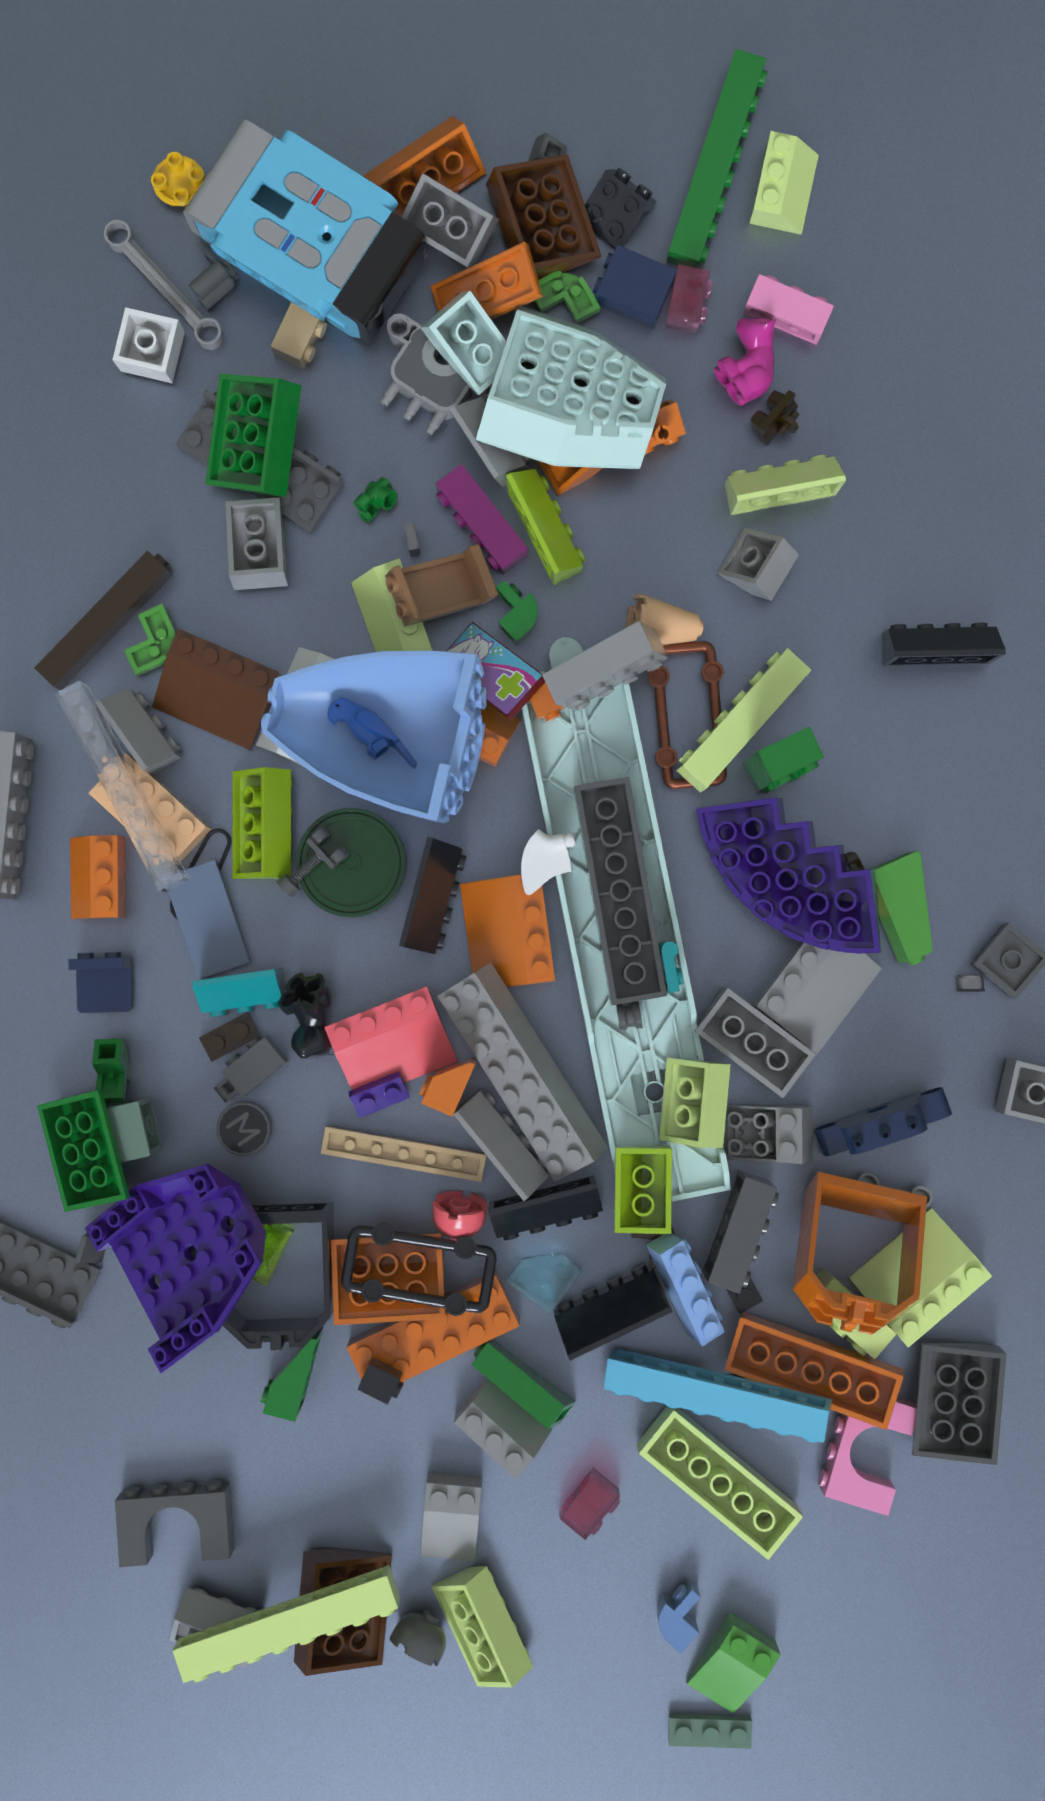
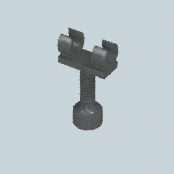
M325 827L319 828L306 841L315 851L307 862L305 861V864L303 863L293 875L284 874L277 880L280 888L290 897H293L300 890L298 886L299 881L305 878L321 861H324L331 869H335L349 855L343 847L338 848L331 856L326 853L320 846L330 836Z

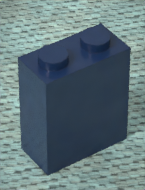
M617 245L613 254L608 253L603 266L606 272L603 278L598 277L593 288L596 300L600 307L654 329L675 281L677 270Z

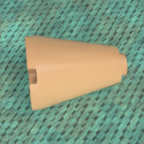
M636 593L632 597V600H636L634 607L629 606L626 628L637 621H641L655 628L662 645L692 642L702 635L703 621L700 620L698 614L644 594Z

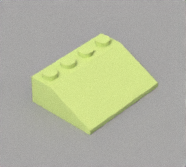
M931 1207L926 1211L919 1299L900 1316L888 1323L907 1347H910L992 1277L977 1257ZM903 1231L848 1277L864 1297L897 1306Z

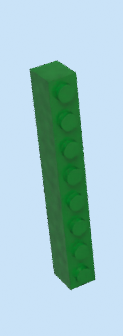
M735 49L669 248L667 263L697 272L699 264H705L710 247L705 245L708 237L714 238L718 225L714 218L716 212L722 213L727 198L722 196L725 187L730 189L735 174L734 171H731L733 162H739L743 146H740L739 142L741 137L747 138L752 122L747 120L749 112L755 113L760 96L755 94L758 87L763 88L768 71L763 70L766 62L764 57Z

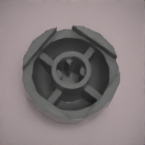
M426 1610L423 1614L416 1612L406 1614L396 1624L390 1636V1641L394 1646L398 1648L401 1643L406 1649L404 1652L406 1655L429 1666H432L433 1662L435 1666H438L446 1648L444 1629L437 1623L439 1618Z

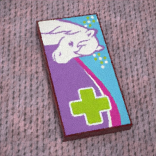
M474 622L470 623L446 651L476 654L484 671V675L480 677L481 687L486 688V702L510 721L545 683L541 672Z

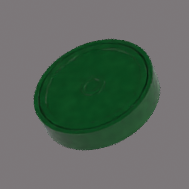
M358 808L334 810L313 822L299 843L296 855V870L303 863L305 864V861L307 862L315 853L306 841L321 827H325L330 833V836L320 844L326 853L331 856L338 848L343 847L349 855L335 869H331L324 861H321L305 878L299 881L309 899L326 912L342 917L367 916L388 905L399 892L405 879L407 867L404 845L395 829L375 813Z

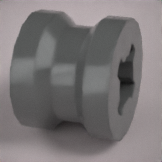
M638 1001L632 1002L628 1006L623 1004L616 1005L620 1031H626L628 1027L643 1028Z

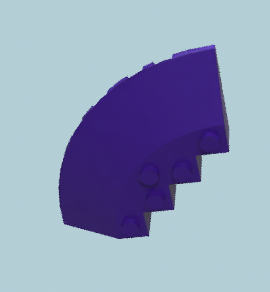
M775 797L696 808L700 830L714 866L717 867L725 884L732 893L763 922H766L794 940L817 948L856 954L881 953L875 869L847 872L844 845L816 848L813 821L786 824L783 798Z

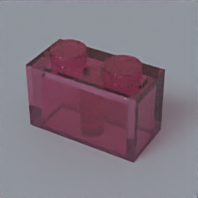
M593 1467L559 1509L560 1520L586 1540L590 1534L595 1535L599 1531L605 1515L608 1512L610 1514L613 1513L620 1503L619 1488Z

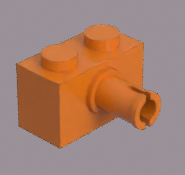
M669 399L661 403L645 454L654 451V446L664 443V445L676 443L680 440L679 436L686 434L677 402Z

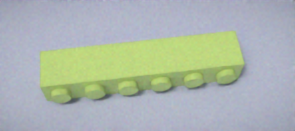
M788 648L781 654L776 651L766 662L769 666L764 673L759 670L748 682L752 685L746 693L741 690L731 701L734 704L733 708L729 712L724 709L714 720L717 726L711 732L706 729L696 740L700 745L694 751L689 749L679 759L682 765L676 771L700 793L708 788L810 673L811 669Z

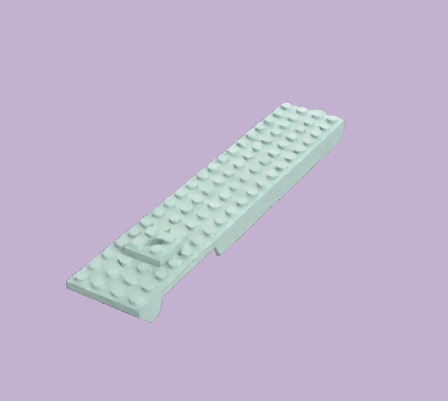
M569 637L556 640L549 651L551 668L541 673L544 674L582 653L583 650L580 644ZM621 683L614 687V692L602 698L598 696L590 700L591 704L588 707L578 711L565 707L566 709L560 711V717L549 722L546 719H538L529 700L521 710L546 834L555 835L571 832L574 834V840H576V845L568 848L572 872L556 875L555 879L614 1172L615 1147L667 1145L672 1148L671 1202L731 1190L724 1148H699L659 1140L663 1095L660 1099L652 1101L647 1098L645 1093L647 1086L651 1083L660 1084L664 1093L667 1058L704 1061L699 1035L694 1032L697 1028V1012L629 684L623 685ZM629 777L658 944L663 941L674 942L678 946V954L674 959L676 967L681 968L683 984L679 985L680 991L667 993L665 997L638 1001L643 1028L628 1027L626 1031H620L616 1005H610L574 796V786ZM632 1002L624 1003L623 1005L628 1006L631 1005Z

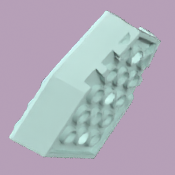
M521 306L516 311L486 402L476 440L552 466L640 469L666 387V378L595 330ZM530 362L535 368L526 369L521 363ZM581 379L586 382L587 386L579 387L574 383V380ZM635 397L639 404H630L626 398Z

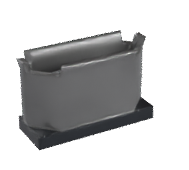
M957 975V991L985 992L984 975L982 977L980 975Z

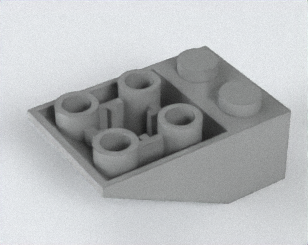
M789 1104L727 1105L724 1132L726 1159L804 1164L812 1161V1106Z

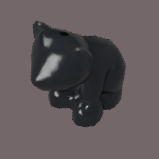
M303 972L298 973L290 978L286 984L287 992L277 1002L281 1011L286 1015L295 1014L300 1024L292 1035L291 1047L301 1059H319L326 1055H333L335 1053L324 1030L328 1008L331 1006L332 1001L331 990L322 974L317 973L315 976L305 977Z

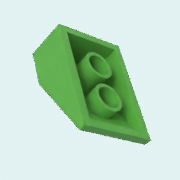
M729 1612L686 1683L734 1713L766 1680L781 1656L777 1643L774 1639Z

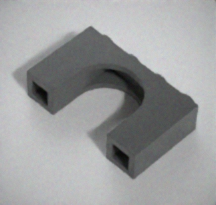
M213 1480L205 1483V1485L197 1486L192 1482L178 1485V1487L167 1488V1485L164 1484L155 1485L145 1490H140V1487H128L121 1491L116 1498L115 1511L119 1567L143 1566L149 1563L153 1556L152 1517L158 1511L170 1507L181 1508L189 1512L196 1519L200 1529L202 1561L230 1559L235 1549L230 1483L222 1484L220 1480Z

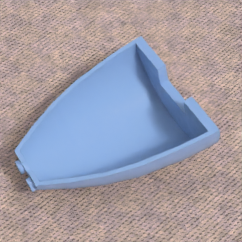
M379 651L346 656L308 666L274 679L273 687L268 692V701L272 705L269 713H265L262 717L261 732L288 756L314 775L351 795L400 813L445 823L449 821L450 814L456 815L463 805L462 794L464 791H470L480 759L485 731V723H482L481 709L484 710L486 708V688L481 687L480 677L484 675L483 667L476 654L444 651ZM341 697L375 712L401 740L416 760V768L412 769L396 749L392 747L376 760L367 754V746L354 737L346 722L339 721L334 725L329 721L327 712L330 704Z

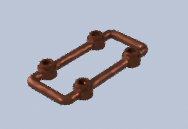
M707 641L663 645L667 655L705 652L706 664L701 670V676L708 683L713 730L717 726L714 720L721 713L719 681L724 674L722 665L716 660L714 646ZM662 665L656 670L650 671L647 678L648 683L654 688L660 746L655 755V762L662 768L663 782L670 789L695 788L685 778H673L672 766L677 761V753L670 747L665 686L669 682L670 674ZM727 766L709 786H717L725 781Z

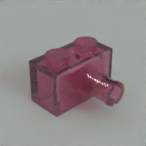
M678 264L665 327L697 333L699 324H705L708 308L703 307L704 299H710L713 282L708 281L709 270Z

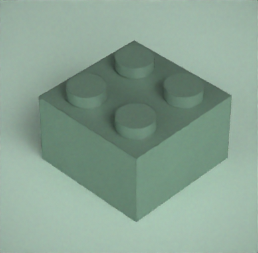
M151 1096L119 1103L107 1108L121 1162L151 1156L162 1149Z

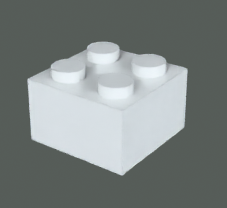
M125 307L113 361L121 372L173 383L185 331L177 319Z

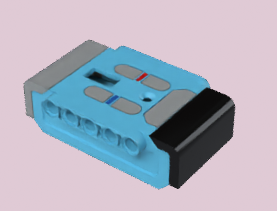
M245 119L241 122L183 211L191 231L202 237L220 257L320 320L325 319L349 336L361 338L371 344L428 256L424 233L415 225L394 213L398 202L387 191L297 134L285 130L281 138L277 139Z

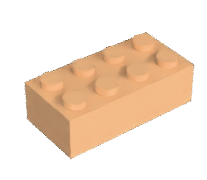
M127 753L118 760L89 792L97 802L171 868L176 869L208 832L212 830L161 781L143 771L133 756Z

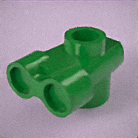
M381 477L377 482L371 481L366 486L365 493H361L353 501V504L359 510L358 515L360 518L369 523L377 515L376 512L380 507L384 510H390L395 505L398 495L393 490L391 483L386 478Z

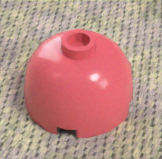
M446 1191L438 1194L436 1201L433 1200L432 1208L433 1222L438 1231L451 1240L456 1241L461 1237L476 1235L484 1226L486 1219L487 1202L483 1197L471 1193V1197L462 1196L463 1191Z

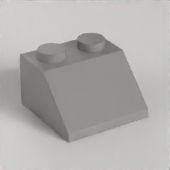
M744 528L717 573L751 595L772 601L799 554L783 537Z

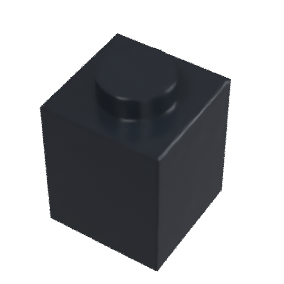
M372 1357L357 1390L388 1405L391 1397L397 1398L404 1383L400 1381L402 1372Z

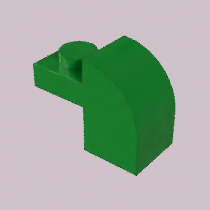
M503 580L496 587V590L501 599L512 610L498 624L499 628L518 646L532 633L536 626L537 603L531 592L524 599H521L520 597L523 595L513 583L508 585Z
M122 1038L95 1039L92 1065L97 1072L96 1090L102 1089L105 1103L125 1102L126 1084L130 1082V1060L127 1047Z

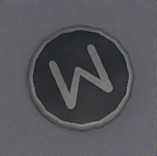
M239 1101L228 1106L220 1114L217 1122V1137L220 1144L232 1154L237 1156L252 1155L259 1152L268 1143L270 1138L271 1120L268 1113L258 1104Z

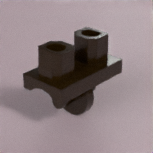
M774 390L766 401L767 406L772 411L767 415L759 410L751 418L752 427L760 433L761 440L766 444H769L777 433L783 436L786 431L795 433L799 429L795 421L799 416V413L796 411L798 405L794 400L796 395L790 390L786 394Z

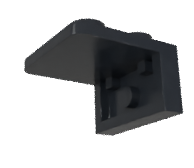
M621 168L605 170L585 204L593 231L615 248L617 245L623 247L643 213L651 211L657 202L651 197L653 193L642 184L636 186L630 181L631 176Z

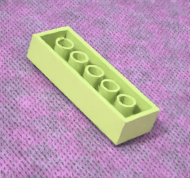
M666 1406L637 1442L638 1452L642 1457L768 1560L803 1518L796 1503L680 1408L673 1409Z

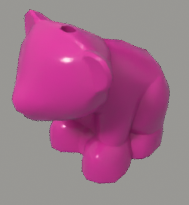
M763 317L740 318L736 325V331L746 350V354L738 360L730 356L723 357L717 361L718 366L713 368L716 378L726 388L727 393L738 406L759 398L772 384L774 378L773 339L775 319L769 320Z

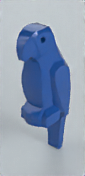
M341 697L330 704L327 712L329 721L334 725L339 721L346 722L354 737L367 746V754L376 760L392 747L396 749L412 769L416 768V760L401 740L375 712Z

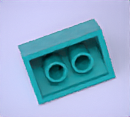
M282 968L192 981V987L201 1013L210 1012V1017L227 1015L226 1010L237 1008V1013L254 1011L253 1006L264 1004V1009L279 1007L277 1002L286 992Z

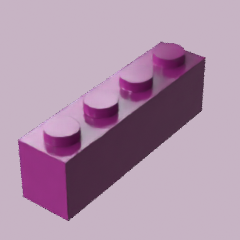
M462 464L436 483L438 493L435 495L445 508L449 506L455 513L452 515L455 522L461 529L467 528L471 534L469 536L470 541L473 545L479 544L480 548L488 555L485 559L494 571L499 569L504 574L528 556L527 546Z

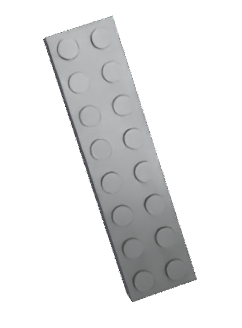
M491 962L437 996L554 1182L595 1162L608 1149L607 1144Z

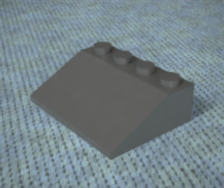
M978 1343L921 1344L912 1447L913 1456L997 1465L1007 1355L1000 1346Z

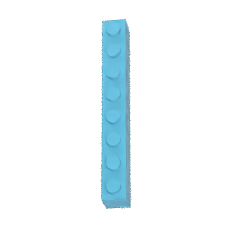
M615 1347L607 1360L604 1389L610 1390L616 1395H630L638 1397L639 1400L644 1402L655 1401L673 1409H688L697 1415L708 1414L719 1417L726 1422L737 1421L745 1423L754 1429L765 1428L783 1436L794 1435L802 1437L805 1441L812 1443H824L832 1402L830 1398Z

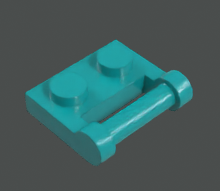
M663 941L658 945L667 993L680 991L679 985L683 984L681 968L676 967L674 959L678 954V946L674 942Z

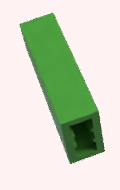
M918 850L905 853L871 868L875 869L880 920L898 963L909 962V965H915L924 961V956L933 952L922 859Z

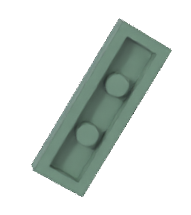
M669 1713L668 1743L669 1746L751 1749L752 1719L751 1716Z

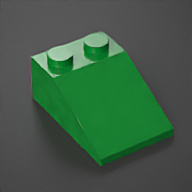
M321 1327L304 1347L298 1348L278 1371L274 1380L269 1379L261 1398V1403L265 1404L263 1414L293 1422L296 1421L303 1407L324 1327Z

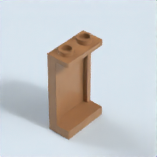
M479 544L470 546L463 553L401 568L398 565L385 575L386 587L392 593L396 604V613L402 619L404 627L481 606L498 596Z

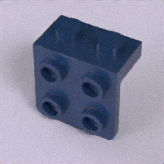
M105 952V958H94V953H77V959H68L69 970H76L77 1010L80 1013L127 1012L132 1009L131 957H122L121 952Z

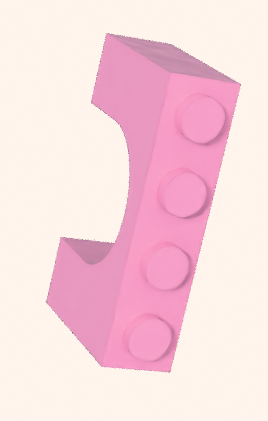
M897 1397L887 1429L912 1436L916 1404ZM841 1414V1417L838 1416L834 1424L835 1438L833 1443L830 1442L827 1447L826 1459H828L826 1468L822 1469L819 1474L818 1485L825 1497L889 1516L896 1492L892 1482L856 1469L850 1459V1450L854 1439L862 1431L876 1426Z

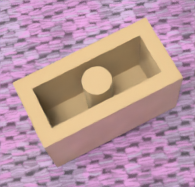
M291 302L270 346L274 356L304 369L306 363H310L315 355L316 347L314 346L318 338H322L326 332V320L314 317Z

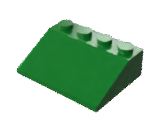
M219 373L206 485L286 497L302 385L280 378Z
M102 1089L37 1105L64 1212L130 1198Z

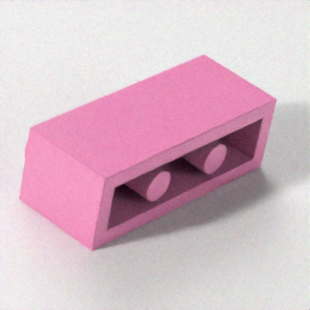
M759 274L743 314L751 318L775 319V328L817 345L834 305L829 304L823 297H813L805 294L799 287H789L779 283V280L773 276Z

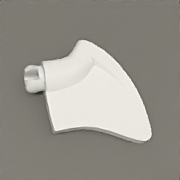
M538 829L530 838L524 849L521 862L522 883L527 895L533 894L550 878L562 873L572 872L568 848L576 845L573 833L547 835Z

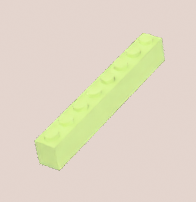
M390 1565L181 1637L176 1642L172 1651L183 1683L191 1680L199 1682L206 1679L211 1673L220 1671V1673L228 1672L235 1668L237 1664L247 1662V1664L254 1663L260 1660L263 1655L271 1652L273 1654H280L291 1645L297 1643L306 1645L314 1641L317 1636L337 1634L343 1627L352 1624L353 1626L363 1625L369 1618L378 1615L380 1617L389 1616L398 1609L400 1594Z

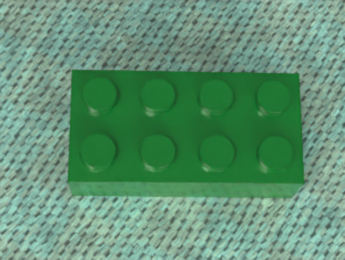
M809 726L757 751L743 763V766L756 793L764 790L765 794L819 767L818 761L823 759L824 755Z

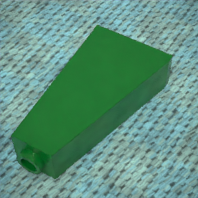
M496 1341L481 1344L474 1353L476 1359L471 1365L548 1429L560 1424L576 1402L571 1396Z

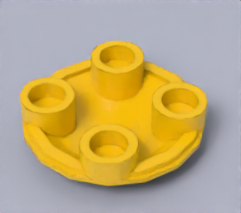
M171 152L167 155L166 159L156 166L151 176V183L156 195L164 203L171 206H186L205 179V174L202 167L194 159L181 156L178 152Z

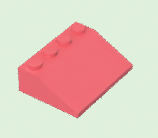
M429 986L325 1027L333 1051L352 1090L398 1071L405 1083L458 1062Z

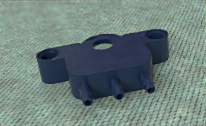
M938 1087L898 1101L871 1107L859 1114L816 1128L814 1132L824 1157L849 1150L851 1155H855L921 1134L928 1129L927 1124L952 1115V1111L943 1087Z

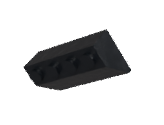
M984 622L973 623L971 627H961L960 623L945 624L944 628H934V624H919L917 628H907L905 624H895L882 633L883 666L990 664L1006 654L998 628L988 627V623Z
M594 1175L535 1190L525 1201L519 1195L489 1202L488 1207L489 1217L496 1238L503 1237L504 1241L519 1237L520 1232L528 1230L530 1234L546 1230L545 1226L555 1223L556 1227L566 1226L572 1223V1219L582 1217L583 1220L593 1219L599 1216L598 1212L603 1211Z

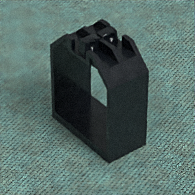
M334 1203L252 1205L262 1224L322 1222L324 1311L318 1318L248 1320L234 1307L222 1326L247 1349L262 1348V1342H270L271 1351H281L286 1342H289V1347H304L333 1314L331 1240H335ZM229 1216L227 1223L229 1228L231 1229V1226L234 1225V1221Z

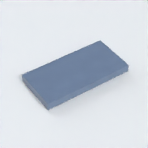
M217 860L163 877L198 980L251 962Z

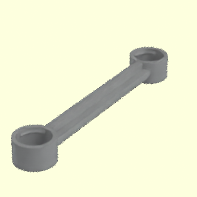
M122 220L110 221L104 229V238L110 248L117 253H124L194 329L195 337L201 347L206 350L219 348L224 340V334L219 323L212 318H205L134 241V235L127 223ZM123 229L128 232L126 240L122 243L116 244L110 241L111 235L116 230ZM209 326L215 327L218 330V335L214 340L209 342L201 340L200 334L204 328Z

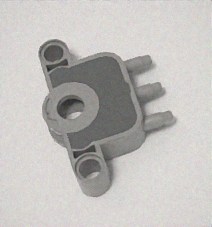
M396 313L388 319L387 330L391 343L401 350L391 365L392 382L383 394L381 403L384 406H388L398 392L412 400L406 408L403 417L409 421L419 408L423 407L434 415L426 429L428 434L433 435L443 420L454 418L450 411L451 408L467 402L471 395L476 398L483 397L487 402L490 392L484 390L480 395H477L450 364L441 365L437 363L436 359L441 354L420 328L422 325L404 314ZM397 327L406 328V331L402 334L393 332Z

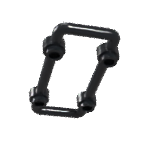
M379 1223L375 1227L358 1225L350 1231L341 1274V1285L347 1292L361 1294L368 1302H377L381 1298L416 1303L445 1308L452 1316H459L464 1312L482 1313L490 1304L497 1255L491 1247L476 1244L472 1238L466 1236L456 1241L396 1231L387 1223ZM359 1237L372 1238L376 1244L381 1246L387 1245L392 1241L453 1251L461 1259H469L474 1255L486 1257L479 1301L466 1300L460 1293H451L444 1297L383 1287L382 1283L376 1279H370L365 1283L353 1282L352 1276Z

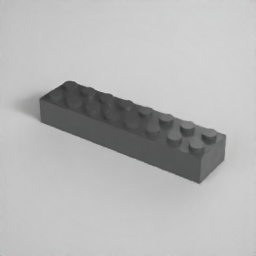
M629 777L574 786V796L610 1005L667 996L630 779Z

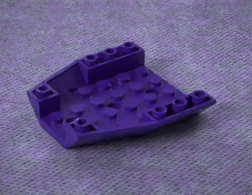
M210 1164L136 1185L129 1191L130 1198L115 1202L85 1227L97 1252L109 1248L113 1249L160 1340L149 1347L148 1351L160 1374L164 1373L221 1329L263 1262L266 1230L241 1185ZM229 1216L234 1221L233 1230L229 1228L227 1223ZM192 1245L197 1250L196 1259L191 1254ZM156 1274L161 1279L160 1287L155 1282Z

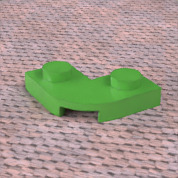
M560 270L539 280L543 297L534 300L539 312L542 313L564 301L576 324L600 312L601 307L583 277L580 276L579 278L573 274L562 273Z
M163 604L138 614L148 640L124 650L136 676L164 665L168 651L175 638L176 630Z

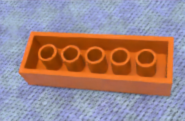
M497 1269L494 1274L490 1304L482 1313L464 1312L459 1316H452L445 1309V1319L385 1322L349 1339L346 1348L360 1378L362 1379L372 1357L401 1371L400 1381L403 1382L519 1327L520 1318ZM483 1276L446 1293L445 1297L451 1293H460L466 1300L478 1302Z
M743 1312L740 1317L724 1368L728 1372L750 1380L832 1399L831 1410L884 1430L888 1428L904 1377V1369L866 1355L864 1357L858 1352L747 1312Z

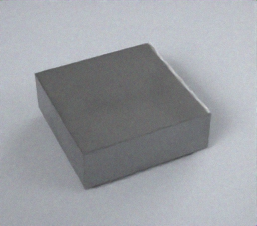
M413 522L404 524L410 556H418L421 551L415 524Z

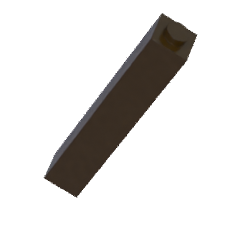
M147 550L34 669L53 687L62 691L169 580L172 574L166 568L170 564L158 553L154 557Z

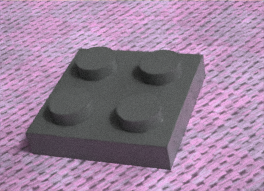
M1006 922L972 962V965L1010 997L1017 999L1045 965V952L1010 922Z

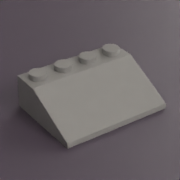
M799 942L752 1006L815 1054H818L882 968L865 953H844L821 949L804 942Z

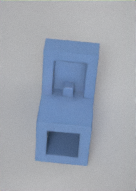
M690 1579L685 1585L681 1584L673 1593L672 1600L663 1593L657 1604L660 1631L664 1639L680 1654L699 1634L697 1622L687 1614L700 1599L698 1586Z

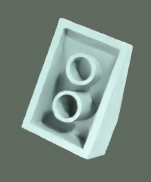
M461 292L420 328L443 358L477 395H480L494 381L506 340L472 292Z

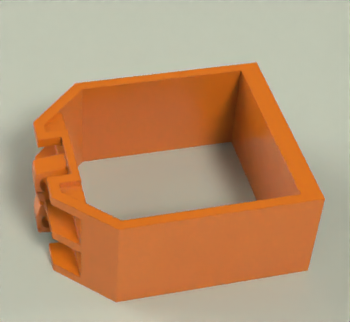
M818 1172L804 1190L793 1290L817 1323L831 1326L833 1318L841 1319L840 1330L852 1332L859 1324L858 1332L873 1335L900 1316L919 1299L927 1196L823 1172ZM820 1204L904 1223L897 1306L875 1299L827 1290L813 1272Z

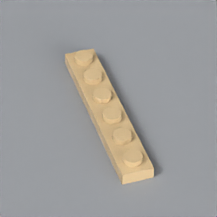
M332 1126L325 1127L321 1154L479 1182H482L486 1160L485 1153Z

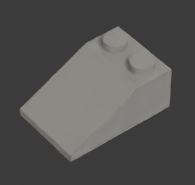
M280 497L225 501L229 578L234 590L288 586Z
M428 1472L421 1556L475 1561L482 1477Z

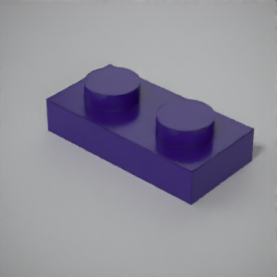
M399 1071L348 1091L349 1098L359 1118L410 1098Z

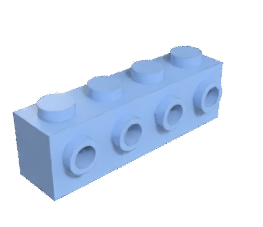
M671 1233L662 1234L646 1245L687 1335L703 1347L725 1331L720 1322L723 1318L719 1310L711 1303V1291L701 1281L700 1276L702 1272L697 1263L691 1259L689 1253L692 1250L688 1242L684 1238L680 1239Z

